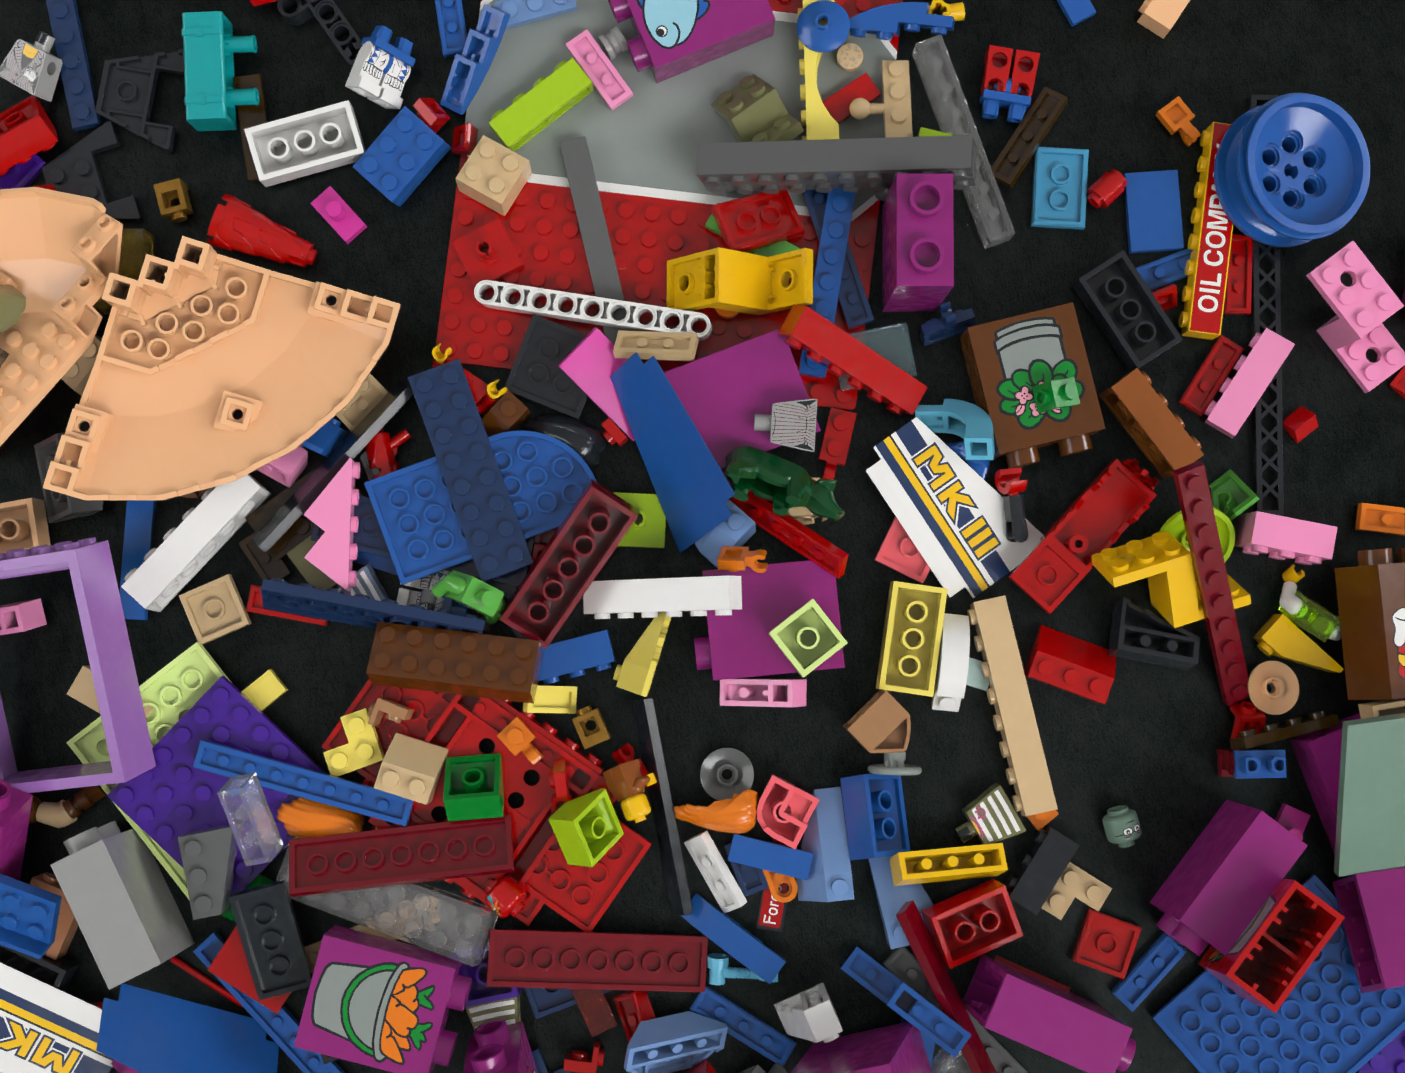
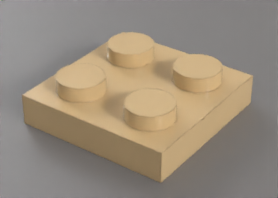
M231 574L179 595L196 639L202 645L252 624Z

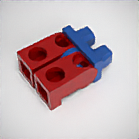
M989 45L985 53L984 75L979 104H982L983 118L996 119L1000 107L1008 109L1006 121L1012 123H1020L1022 121L1024 113L1031 103L1040 53L1017 49L1012 56V48Z

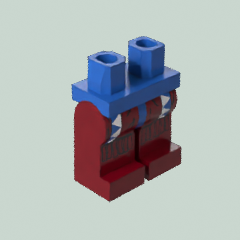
M1217 749L1218 776L1234 777L1236 779L1286 778L1285 750Z

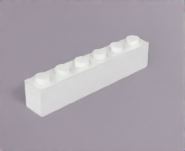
M741 576L593 581L583 595L584 614H594V619H610L611 613H618V618H634V613H641L642 618L658 617V612H666V617H682V611H690V616H707L708 610H715V616L732 615V610L742 609Z

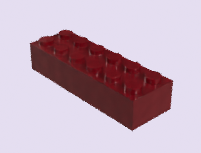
M591 479L507 602L505 609L501 613L500 621L527 638L540 641L541 646L546 649L638 517L637 508Z

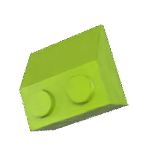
M605 788L564 803L549 818L568 865L593 867L624 835Z

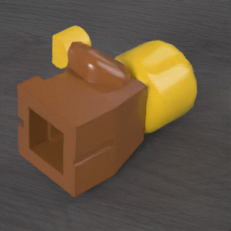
M639 759L617 765L602 773L610 792L618 802L622 801L620 805L627 821L635 820L636 823L646 820L645 816L651 812L647 796L643 793L645 792V785L650 786L657 783L654 773L642 776L639 769L641 766Z

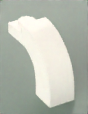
M944 613L937 676L931 701L933 710L959 712L961 699H964L970 653L969 616Z

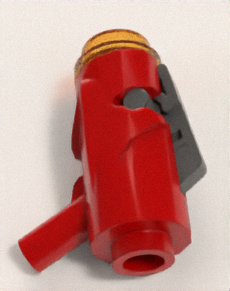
M381 429L365 446L366 451L360 458L369 481L400 470L399 462L396 463L395 456L398 453L397 447L411 438L406 429H403L392 438H390L388 432H384Z

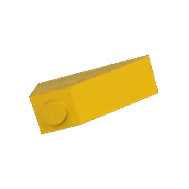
M1274 614L1253 637L1259 643L1257 647L1267 656L1272 655L1331 673H1341L1343 671V668L1284 614Z

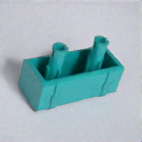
M221 11L182 13L183 29H181L184 50V105L186 106V121L197 131L236 130V106L259 105V92L257 88L235 89L233 80L234 53H257L256 36H233L232 23Z

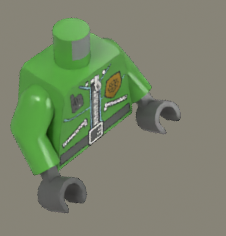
M451 570L450 574L436 583L432 590H422L419 605L427 603V610H433L436 598L445 596L485 616L480 617V620H485L483 631L486 632V635L491 634L493 625L500 619L501 613L507 604L503 599L504 592L473 576Z

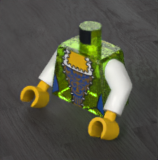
M1293 564L1282 574L1285 583L1283 584L1279 601L1281 607L1278 610L1293 623L1323 642H1326L1328 638L1334 641L1340 640L1342 637L1339 616L1297 590L1296 583L1305 576L1303 570L1296 573L1294 570L1295 565Z

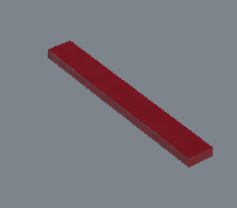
M914 900L905 902L896 914V917L942 1012L971 1034L961 1049L971 1072L997 1073Z

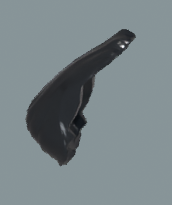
M541 413L534 419H526V422L521 424L522 431L546 434L564 442L582 457L589 468L599 464L601 452L606 447V440L601 432L594 425L581 419L560 414Z

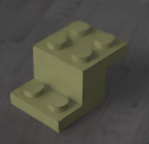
M755 74L744 77L737 86L730 91L721 93L717 100L711 103L714 111L726 120L737 142L790 141L804 131L800 122L788 114L776 89Z

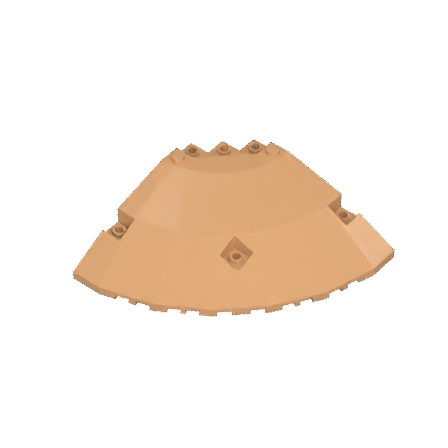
M182 236L174 262L146 254L138 280L110 272L102 295V300L112 306L109 319L80 403L76 404L75 408L72 409L65 435L61 436L54 461L50 462L43 488L82 500L163 501L231 483L296 450L351 402L388 347L401 304L353 290H345L323 282L316 281L314 283L217 254L210 244ZM330 296H334L337 299L336 304L333 306L326 303L327 298ZM238 409L242 410L243 417L239 420L234 419L233 412ZM87 421L90 428L88 431L83 432L80 429V425L82 422Z

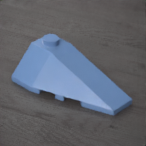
M893 856L868 859L887 944L890 949L908 946L910 944L896 914L905 902L914 900L924 921L921 910L934 904L921 884L893 885L889 860Z

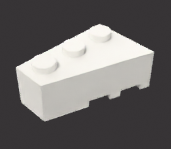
M820 983L774 1004L787 1035L816 1043L822 1040L824 1043L838 1038V1033L843 1031L824 983Z

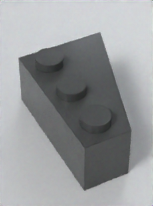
M241 822L191 831L178 837L193 920L221 915L230 907L228 897L232 892L234 861L237 855V839Z

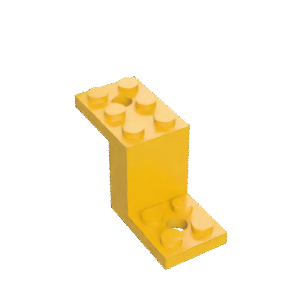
M718 247L667 261V308L695 311L710 307L752 315H762L791 309L794 304L804 306L813 304V249L802 248L766 257ZM792 277L791 284L789 285V278Z
M1168 531L1157 532L1151 537L1132 540L1125 545L1116 548H1106L1100 553L1091 555L1092 565L1114 588L1148 578L1151 605L1174 628L1205 619L1197 581L1194 576L1191 553ZM1227 574L1234 609L1250 605V594Z

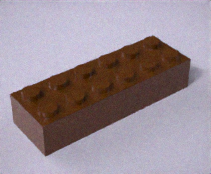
M378 622L366 674L372 684L534 704L543 650L540 641Z

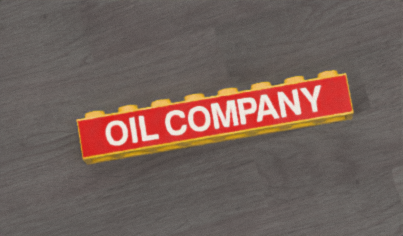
M1213 122L1206 130H1203L1200 138V146H1203V153L1197 163V172H1200V178L1194 189V198H1197V204L1191 214V223L1194 224V229L1188 240V249L1192 250V253L1185 265V275L1188 276L1187 285L1184 286L1182 291V301L1185 302L1184 312L1182 311L1179 317V327L1182 328L1181 336L1213 340L1221 335L1233 223L1222 209L1216 193L1214 163L1222 138L1231 124Z

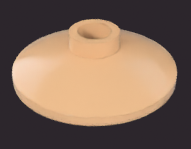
M1266 661L1257 665L1251 672L1248 681V693L1251 701L1260 711L1270 715H1279L1288 712L1296 704L1299 696V683L1295 673L1286 664L1279 661ZM1267 684L1271 686L1270 693L1267 691Z

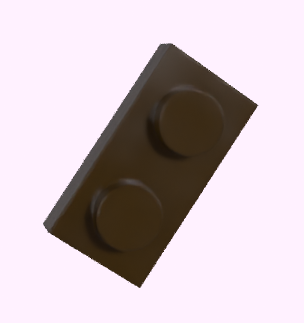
M256 532L238 543L262 580H271L272 578L285 579L292 574L283 559L276 561L269 550L264 552L256 545L252 539Z

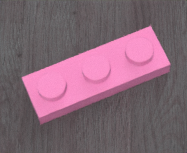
M587 29L565 44L570 54L592 81L593 86L611 111L633 97L631 89Z

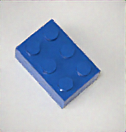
M404 106L353 165V168L392 203L401 207L452 147Z

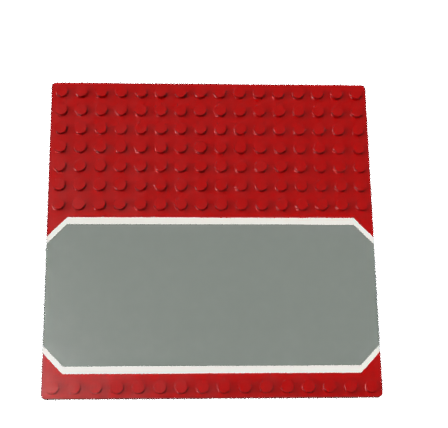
M481 0L479 18L484 4L494 6V2L500 0ZM575 0L577 11L505 30L492 64L466 111L465 124L470 123L478 129L477 144L484 135L503 145L491 130L489 125L491 117L498 110H505L511 106L513 99L519 94L529 92L539 78L543 76L547 78L554 72V68L564 60L569 61L573 56L566 48V43L587 29L602 49L597 37L602 34H609L611 28L615 26L621 31L625 40L629 41L637 37L631 20L628 19L617 23L608 0ZM768 0L775 17L773 36L659 83H656L651 68L637 72L629 50L619 52L616 58L612 61L610 60V62L633 92V97L611 111L593 86V92L515 151V153L530 161L532 174L505 216L459 191L458 186L456 187L436 345L441 343V353L445 354L446 349L449 347L452 349V353L446 361L449 359L452 361L460 359L461 364L511 370L533 315L491 309L482 305L475 298V287L452 244V241L497 218L500 219L524 267L497 280L498 282L596 297L559 142L583 136L587 139L625 301L667 307L668 260L718 247L728 249L723 237L705 228V224L712 214V205L763 191H753L752 194L748 195L739 194L737 191L727 192L725 195H714L708 192L697 176L698 143L737 142L726 120L714 111L711 103L716 101L721 93L730 91L739 84L741 79L755 74L776 89L788 114L801 124V110H806V101H801L800 84H805V75H800L799 59H804V50H799L797 20L798 8H803V0ZM835 0V3L845 9L850 19L869 9L888 4L903 3V0ZM849 32L848 38L842 45L847 43L858 45L863 52L862 64L856 71L846 72L840 69L836 62L839 48L823 53L817 72V88L821 100L824 101L864 73H867L881 93V96L871 103H883L881 64L882 60H896L899 37L892 36V40L876 39V34L866 33L865 38L850 36ZM869 114L861 120L850 116L839 124L840 139L884 138L883 114ZM802 126L804 131L792 140H802V136H807L806 127ZM461 155L459 172L470 155ZM870 188L859 189V191L855 192L848 235V243L867 299L869 298L880 200L875 197V191H871ZM787 190L805 228V233L803 236L785 241L800 249H813L814 278L819 241L803 194L792 193ZM792 277L789 278V285L791 284ZM486 289L483 293V299L490 300L494 296V289ZM519 292L512 293L509 297V303H518L521 294ZM545 296L538 297L535 301V307L543 308L547 303V298ZM564 301L561 305V311L564 313L571 311L573 301ZM838 301L834 324L863 343L865 325L848 330ZM590 305L587 315L590 317L596 316L599 313L598 305ZM708 307L693 311L705 314L712 324L711 335L707 339L698 342L694 361L780 329L791 309L762 315L739 313L732 319L720 317L715 308ZM645 312L640 316V323L643 325H648L653 320V314L650 312ZM540 316L584 335H588L595 327L605 335L604 328L601 325ZM676 316L668 318L666 327L669 329L677 328L680 319ZM698 320L693 324L692 330L696 333H702L706 329L707 323ZM790 347L796 366L799 369L802 349L797 350ZM641 359V360H642L643 364H645L649 359ZM657 360L663 372L693 362ZM827 370L824 379L800 375L808 398L817 399V407L853 410L856 407L858 389L847 384L848 379L843 375L838 377Z

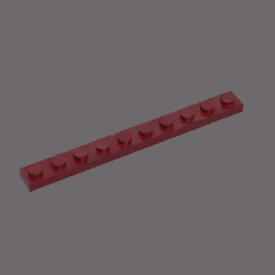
M1200 461L1174 470L1173 475L1223 702L1230 706L1250 698L1248 693L1249 678L1205 466Z

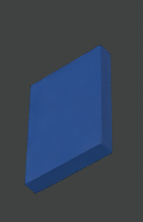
M1178 170L1125 173L1123 176L1127 181V185L1124 187L1129 253L1182 250L1184 248Z

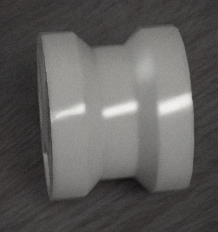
M617 26L611 28L609 34H602L597 37L602 49L611 61L616 58L619 52L628 51L626 40Z

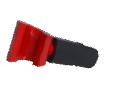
M1022 467L998 470L995 474V485L1000 493L1008 494V496H1003L1006 539L1010 542L1023 543L1028 538V529L1025 520L1024 495H1019V493L1025 491L1027 480H1019Z

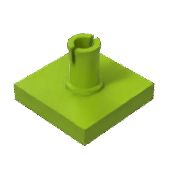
M613 492L637 508L638 517L618 546L665 549L666 517L657 494Z

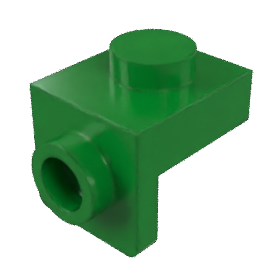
M1074 377L1051 380L1032 388L1038 413L1080 404Z

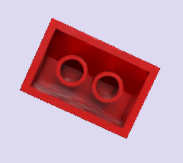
M32 95L0 113V177L5 175L9 168L14 165L28 162L32 155L39 151L51 149L58 141L56 129L37 96Z
M1040 625L1024 669V674L1026 677L1088 700L1106 704L1115 677L1116 657L1108 656V649Z

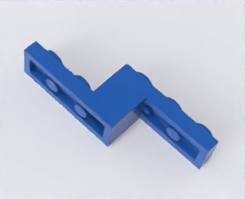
M857 946L842 965L841 969L953 1057L956 1058L970 1038L971 1034Z

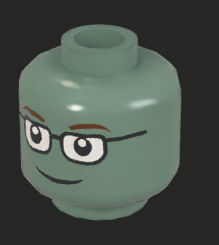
M1127 805L1109 808L1107 814L1102 818L1107 840L1110 843L1118 844L1120 848L1133 846L1135 844L1134 840L1138 839L1142 834L1136 811L1128 809Z

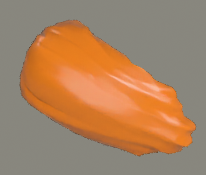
M748 789L740 794L734 793L730 799L715 801L708 807L690 804L674 806L675 818L717 832L746 833L755 826L757 821L758 793Z
M302 797L292 800L290 803H282L281 807L277 810V819L284 823L287 833L299 839L362 832L365 823L363 814Z

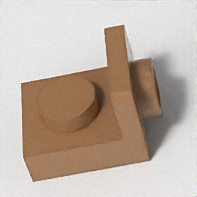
M378 698L369 707L367 716L370 719L368 724L373 726L379 725L384 712L386 713V719L401 723V720L411 719L414 709L386 698Z

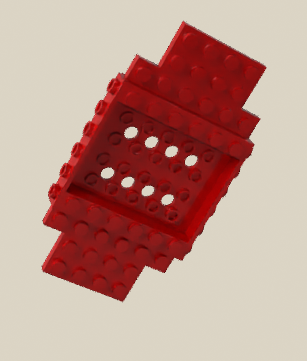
M369 679L343 716L369 708L372 702H376L378 698H386L414 709L411 719L401 720V723L386 719V713L384 712L380 724L375 726L384 756L396 733L449 749L447 757L484 754L479 748L480 742L484 738H489L495 743V749L491 754L501 753L504 783V815H510L512 818L515 872L446 879L444 881L450 884L454 881L462 887L461 892L471 899L478 898L484 903L483 907L488 912L497 915L485 903L487 894L484 891L498 876L502 878L510 876L526 891L525 899L522 901L526 906L515 917L527 926L530 925L543 904H546L581 930L591 932L652 844L619 820L624 835L593 867L567 864L549 822V818L555 813L551 812V798L556 793L555 788H550L549 771H553L554 760L565 759L569 783L568 789L573 799L605 788L613 805L616 798L608 789L605 779L601 774L604 770L600 766L602 761L591 753H588L587 756L578 750L580 745L568 737L564 741L556 735L558 732L556 728L547 722H544L543 725L534 720L536 716L534 713L523 712V706L519 709L512 704L513 701L375 685ZM516 717H519L536 736L531 743L544 756L537 764L533 765L522 751L515 756L497 737ZM341 720L322 745L327 751L349 743ZM446 760L432 802L425 805L414 801L407 826L441 823L433 818L432 811L437 806L445 808L443 793ZM382 761L355 770L365 777L362 784L374 787ZM533 769L539 773L540 780L536 785H528L525 782L524 774L526 771ZM513 792H519L524 797V803L519 808L512 807L508 802L509 795ZM564 801L557 803V810L565 803ZM370 817L368 822L373 824V830L406 827L374 817Z

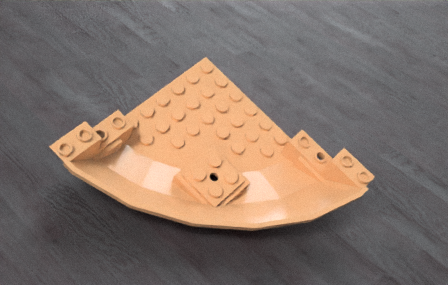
M39 187L0 189V284L14 286L26 297L25 310L21 313L19 322L0 334V446L89 348L103 318L94 309L93 305L102 297L109 273L118 274L123 224L105 214L106 208L102 203L93 198Z

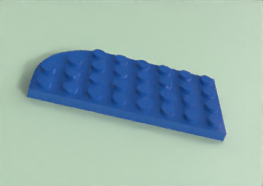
M509 431L488 437L525 540L558 528L591 479L596 481L592 471L582 457L571 447L554 437L533 431ZM436 456L364 483L401 585L473 559Z

